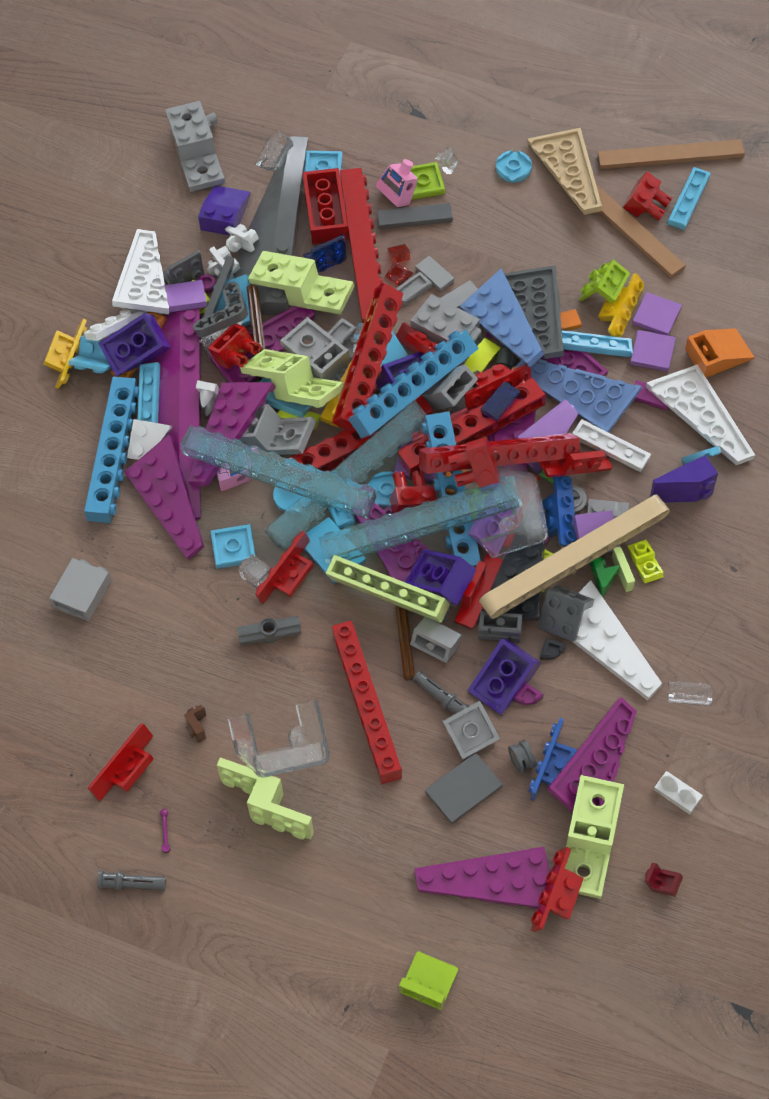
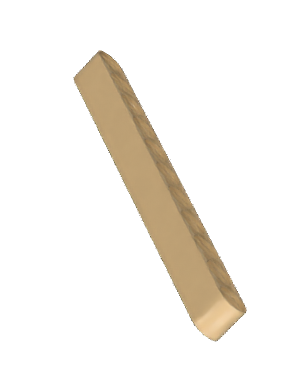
M657 494L653 495L482 596L479 603L488 615L494 619L659 522L669 514L670 509Z

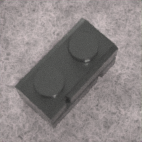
M480 611L478 639L493 641L508 639L511 642L520 643L522 614L503 613L492 619L487 612Z

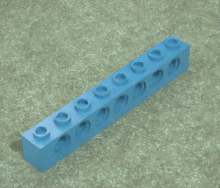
M467 330L452 332L448 335L449 340L446 342L443 340L435 346V351H429L421 357V362L411 364L408 367L409 371L404 374L402 372L394 378L395 382L393 384L388 383L380 389L381 393L379 395L374 394L366 400L367 404L365 406L360 405L352 411L353 415L348 420L359 436L364 438L374 433L477 351L479 348Z
M112 378L84 510L87 521L111 523L112 516L116 515L117 506L115 501L120 496V487L118 486L119 481L123 480L124 475L122 466L127 461V453L125 452L126 447L129 448V432L132 431L133 425L132 417L137 412V403L135 402L139 395V386H137L135 378Z
M449 412L425 416V421L422 423V431L424 435L427 434L428 438L426 448L456 445ZM441 433L444 437L437 439L434 437V434ZM462 470L449 471L452 474L449 477L443 476L441 472L435 473L436 479H433L434 489L439 491L440 498H437L439 510L443 511L444 516L441 517L442 528L447 530L448 535L445 537L447 549L450 548L452 555L459 556L473 567H476L478 561L481 560L477 542L468 535L473 522L465 485L457 486L454 476L455 474L462 473ZM447 489L454 490L455 495L449 496L446 494L445 491ZM451 508H456L459 511V514L453 515L450 513L449 510ZM460 527L464 533L456 534L453 529ZM463 546L468 552L462 554L458 552L457 548Z

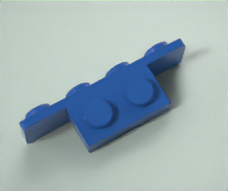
M567 476L553 477L554 493L543 500L542 508L547 511L546 535L552 538L558 534L559 545L566 547L577 540L572 518L575 515L572 479Z
M559 718L558 724L554 723L551 728L550 735L553 736L550 743L546 742L543 750L545 755L544 761H539L535 772L538 773L537 779H532L528 792H531L530 800L535 801L541 783L551 784L577 750L557 743L563 728L564 719Z

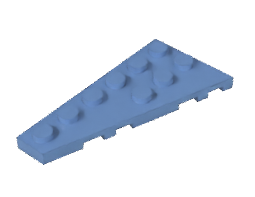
M502 268L460 306L463 311L480 319L481 327L529 367L544 355Z
M541 359L537 360L530 367L532 378L545 394L559 403L566 399L575 407V410L579 413L578 416L608 433L642 390L640 385H631L625 383V381L608 379L605 376L587 371L574 370L564 365L547 363V361ZM521 360L516 367H520L525 363Z

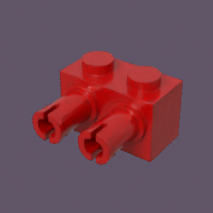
M646 172L637 181L622 208L637 218L643 212H646L659 221L664 215L665 210L655 205L652 199L666 208L670 204L672 197L660 190L659 186L662 181Z
M234 324L223 332L208 347V350L218 365L226 369H230L234 365L242 368L244 367L243 364L246 365L248 362L244 354L248 352L254 355L258 354L257 351L260 352L261 345L253 341L245 327Z
M487 437L467 442L465 452L448 456L452 469L468 463L472 466V470L454 475L458 487L476 482L479 488L499 482V472Z
M418 470L411 473L414 486L407 487L405 472L401 471L400 474L399 472L392 474L395 489L389 500L393 517L432 514L437 505L436 494L433 485H426L422 470L419 473Z

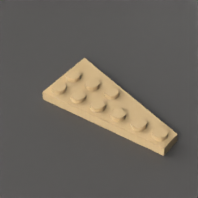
M581 128L527 139L528 145L584 215L602 211V204Z

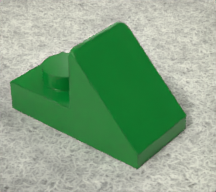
M598 557L589 562L598 591L603 597L618 576L620 565L606 568L604 558Z

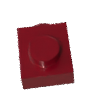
M652 862L650 868L646 871L645 883L652 892L676 897L683 879L681 873L661 869L657 863Z

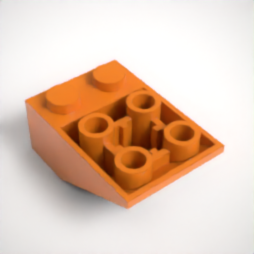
M736 328L704 330L687 338L685 351L693 364H698L706 378L755 359Z

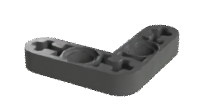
M229 282L223 287L222 291L227 308L194 323L193 329L198 337H206L241 322L248 316L244 297L237 282Z

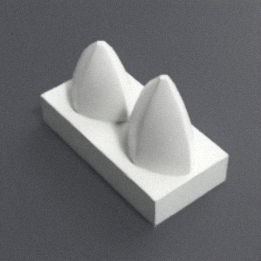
M197 380L196 389L200 393V402L202 407H204L205 416H208L214 407L220 389L217 384Z
M667 771L654 787L655 792L689 815L703 796Z

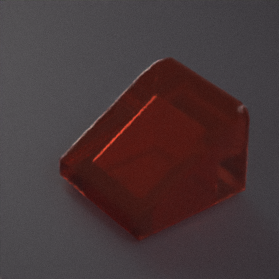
M406 244L387 248L392 264L410 260V250Z
M394 261L385 277L400 286L411 277L413 272L401 263Z

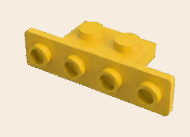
M638 273L632 275L628 286L622 288L613 303L605 300L598 315L601 321H612L608 329L612 337H622L639 296L644 289V283Z
M82 319L78 325L74 338L58 330L54 334L43 365L60 372L55 386L57 389L68 381L70 374L67 371L73 367V365H69V360L73 358L74 353L79 351L80 337L87 331V327H85L86 319Z

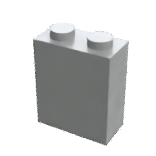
M466 365L455 367L423 394V397L433 411L453 407L478 378Z
M72 558L49 598L52 607L89 622L111 583L109 572L103 567L92 566L83 559L77 560Z

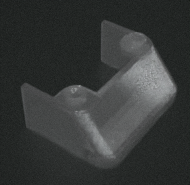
M504 466L497 467L499 483L502 485L507 484L513 515L507 516L500 521L499 534L480 539L481 544L491 558L541 543L548 536L538 480L531 472ZM473 482L478 492L483 494L487 486L479 488L478 484Z
M317 699L296 705L300 726L290 730L288 736L290 746L258 753L249 713L228 719L236 755L261 778L325 764L329 760L330 752Z

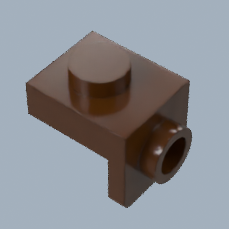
M203 705L194 706L184 714L188 725L186 730L190 737H196L198 742L206 739L204 729L198 722V720L206 716Z

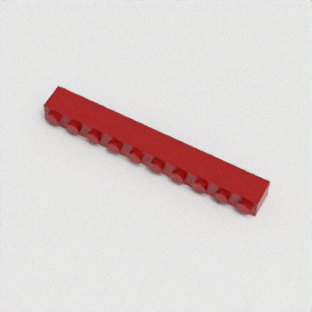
M362 168L340 170V179L363 327L374 290L383 284V278H379L378 275L381 274L380 262H376V259H379L378 247L374 248L376 234L371 231V229H374L373 218H369V215L372 214L371 203L367 204L369 190L364 187L367 186L366 175L362 174Z

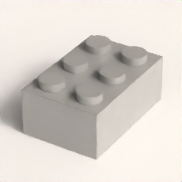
M431 294L411 319V326L425 334L432 342L438 344L443 340L445 342L449 340L448 335L456 330L458 332L467 330L470 335L475 327L479 328L480 319Z

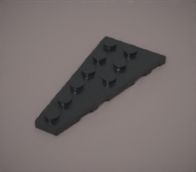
M546 509L525 510L490 591L544 560L547 522ZM542 591L505 613L522 614V621H540Z

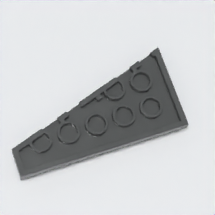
M556 265L504 273L544 353V358L564 356Z

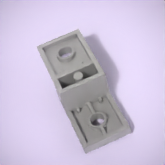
M197 101L165 109L175 139L177 155L190 192L225 184V178L215 152L213 136L201 102Z
M308 317L280 340V344L290 353L309 357L312 374L315 378L340 382L350 364L349 350ZM306 339H310L313 341L311 344L303 343V341Z
M266 404L263 407L259 406L254 414V420L239 442H245L257 456L303 454L316 420L313 417L281 418L269 404Z

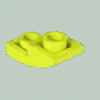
M486 338L477 346L479 349L470 355L464 363L475 376L477 373L484 372L488 364H491L498 354L499 349H501Z
M647 540L628 545L630 556L644 583L664 577L663 570L655 559V552Z

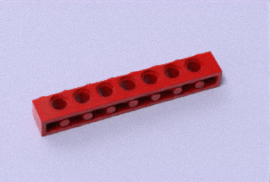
M386 283L381 284L374 290L332 420L333 424L350 433L356 431L348 420L353 415L352 407L355 409L360 405L365 406L367 404L366 400L371 397L376 389L375 382L382 370L381 363L387 355V344L392 339L391 332L398 319L396 316L403 304L401 300L404 293Z
M531 378L527 381H522L511 390L504 391L500 396L489 399L482 406L471 409L467 414L451 421L454 435H458L455 437L456 445L467 444V442L488 437L545 405V393L536 381ZM441 433L434 434V437L437 439L444 437ZM427 436L420 437L416 442L405 445L398 451L399 462L411 479L412 472L418 470L419 473L420 471L419 455L417 454H419V449L426 448Z
M421 394L371 435L361 438L357 431L350 433L344 429L338 435L326 438L321 443L306 448L303 454L291 455L285 460V471L298 488L317 479L319 476H323L327 472H331L333 469L341 467L343 457L345 463L348 460L353 461L422 427L425 416L433 414V409Z
M571 433L489 442L496 466L567 459L570 454L580 453V438ZM467 444L419 449V469L426 474L472 469L469 463L452 469L451 463L448 460V456L465 452Z
M352 620L333 625V639L381 785L402 779V769Z

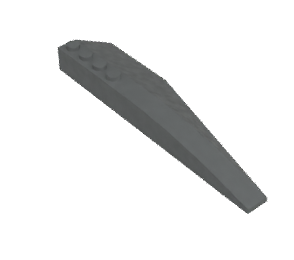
M290 136L248 231L250 229L255 230L259 240L253 243L255 250L252 252L242 248L239 249L237 262L241 269L236 272L235 278L245 274L250 276L262 251L290 256L295 255L303 189L302 172L305 170L308 137ZM256 285L258 287L261 315H279L288 309L289 304L285 290Z

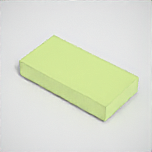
M620 546L613 548L612 560L615 566L620 565L618 575L626 592L632 591L635 579L623 550Z

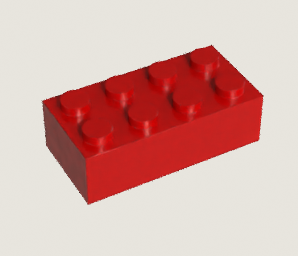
M339 168L302 172L312 244L349 240Z

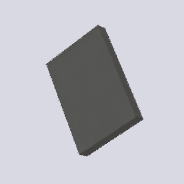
M475 753L425 789V793L452 825L501 789L503 784Z

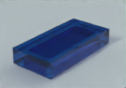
M504 381L482 406L481 412L497 422L519 397L520 390Z

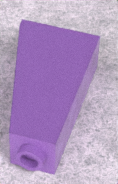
M565 399L516 439L566 434L579 413ZM540 462L527 463L536 474L542 470Z

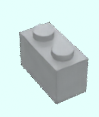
M424 617L414 629L410 645L447 663L458 649L461 634L432 619Z

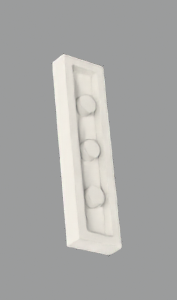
M124 309L119 312V315L106 318L104 323L92 325L90 330L84 332L86 340L98 341L118 331L148 311Z
M582 419L572 433L580 438L581 443L597 451L602 450L605 455L640 473L651 458L650 453Z

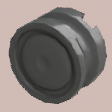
M525 739L519 741L518 745L508 746L510 758L520 774L524 773L525 769L537 767L535 755L532 754V749L528 742H525Z

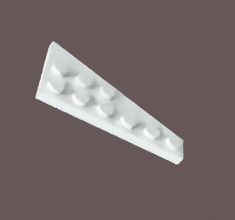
M137 229L112 300L114 307L169 314L160 255L154 231Z
M698 364L646 383L645 387L714 447L719 446L721 453L735 465L754 459V452Z
M590 580L579 593L595 600L593 607L584 611L577 639L573 643L648 701L661 687L662 682Z

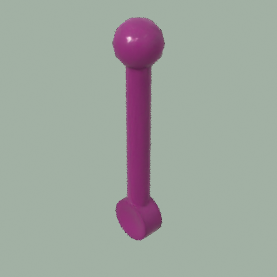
M162 809L160 811L163 824V845L161 849L164 853H168L171 849L167 837L168 810Z

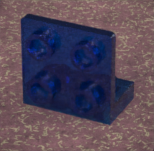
M344 235L312 248L310 252L303 254V258L315 260L318 273L336 264H341L347 260Z

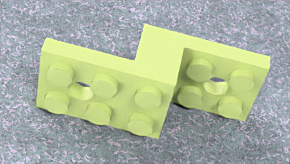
M262 251L248 278L250 284L285 290L288 304L291 306L340 315L354 289L353 281L319 276L315 260ZM328 292L333 294L327 297L325 293Z
M264 349L248 360L246 365L243 364L244 367H240L243 374L271 379V382L276 386L274 389L276 399L299 403L300 405H310L316 408L325 406L328 401L337 397L342 392L344 386L343 382L313 377L309 357L304 355Z
M223 758L219 759L217 768L222 783L231 788L234 786L242 788L245 793L250 794L247 806L253 822L264 825V823L271 825L273 829L279 832H284L285 830L292 833L298 839L303 840L307 838L311 840L314 833L312 817L279 805L284 795L281 779Z
M583 775L580 777L566 847L571 848V852L565 869L579 875L577 872L579 868H587L590 874L583 877L584 879L578 894L601 899L624 784ZM600 797L604 800V804L596 806L592 803V799Z

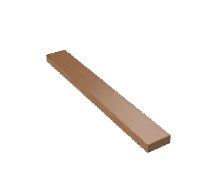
M742 139L598 151V161L600 169L742 158L745 152Z
M596 184L602 204V211L599 213L670 278H673L685 269L686 265Z

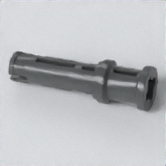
M419 671L414 676L413 682L439 701L445 711L448 710L452 714H456L470 706L458 700L457 695L449 694L422 671Z
M99 870L98 890L116 888L117 891H121L123 888L165 891L166 877L125 875L122 871L111 873Z

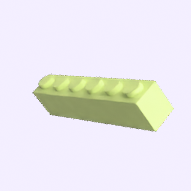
M336 555L333 556L326 571V574L333 581L439 623H442L450 605L441 596Z

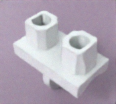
M239 224L236 228L231 226L225 228L226 232L231 236L226 240V247L229 251L236 252L240 248L249 252L255 250L253 243L259 240L255 230L250 229L247 231L246 227L242 224Z
M214 246L209 249L215 261L210 260L208 262L207 272L210 275H217L219 277L226 257H232L226 246L218 250ZM235 258V265L233 267L229 280L234 279L233 274L236 273L239 269H241L239 263L236 261Z

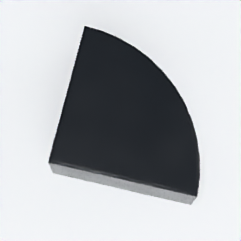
M546 638L540 659L552 660L559 657L564 652L566 644Z

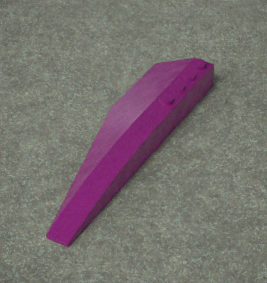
M200 308L176 311L163 315L166 317V321L161 330L171 349L145 363L158 362L160 364L158 423L172 426V429L167 432L165 437L170 434L173 438V445L179 458L180 469L183 472L190 495V503L195 512V520L201 519V486H191L187 481L201 444V402L196 384L197 380L202 381V337H198L193 329L194 323L201 319Z

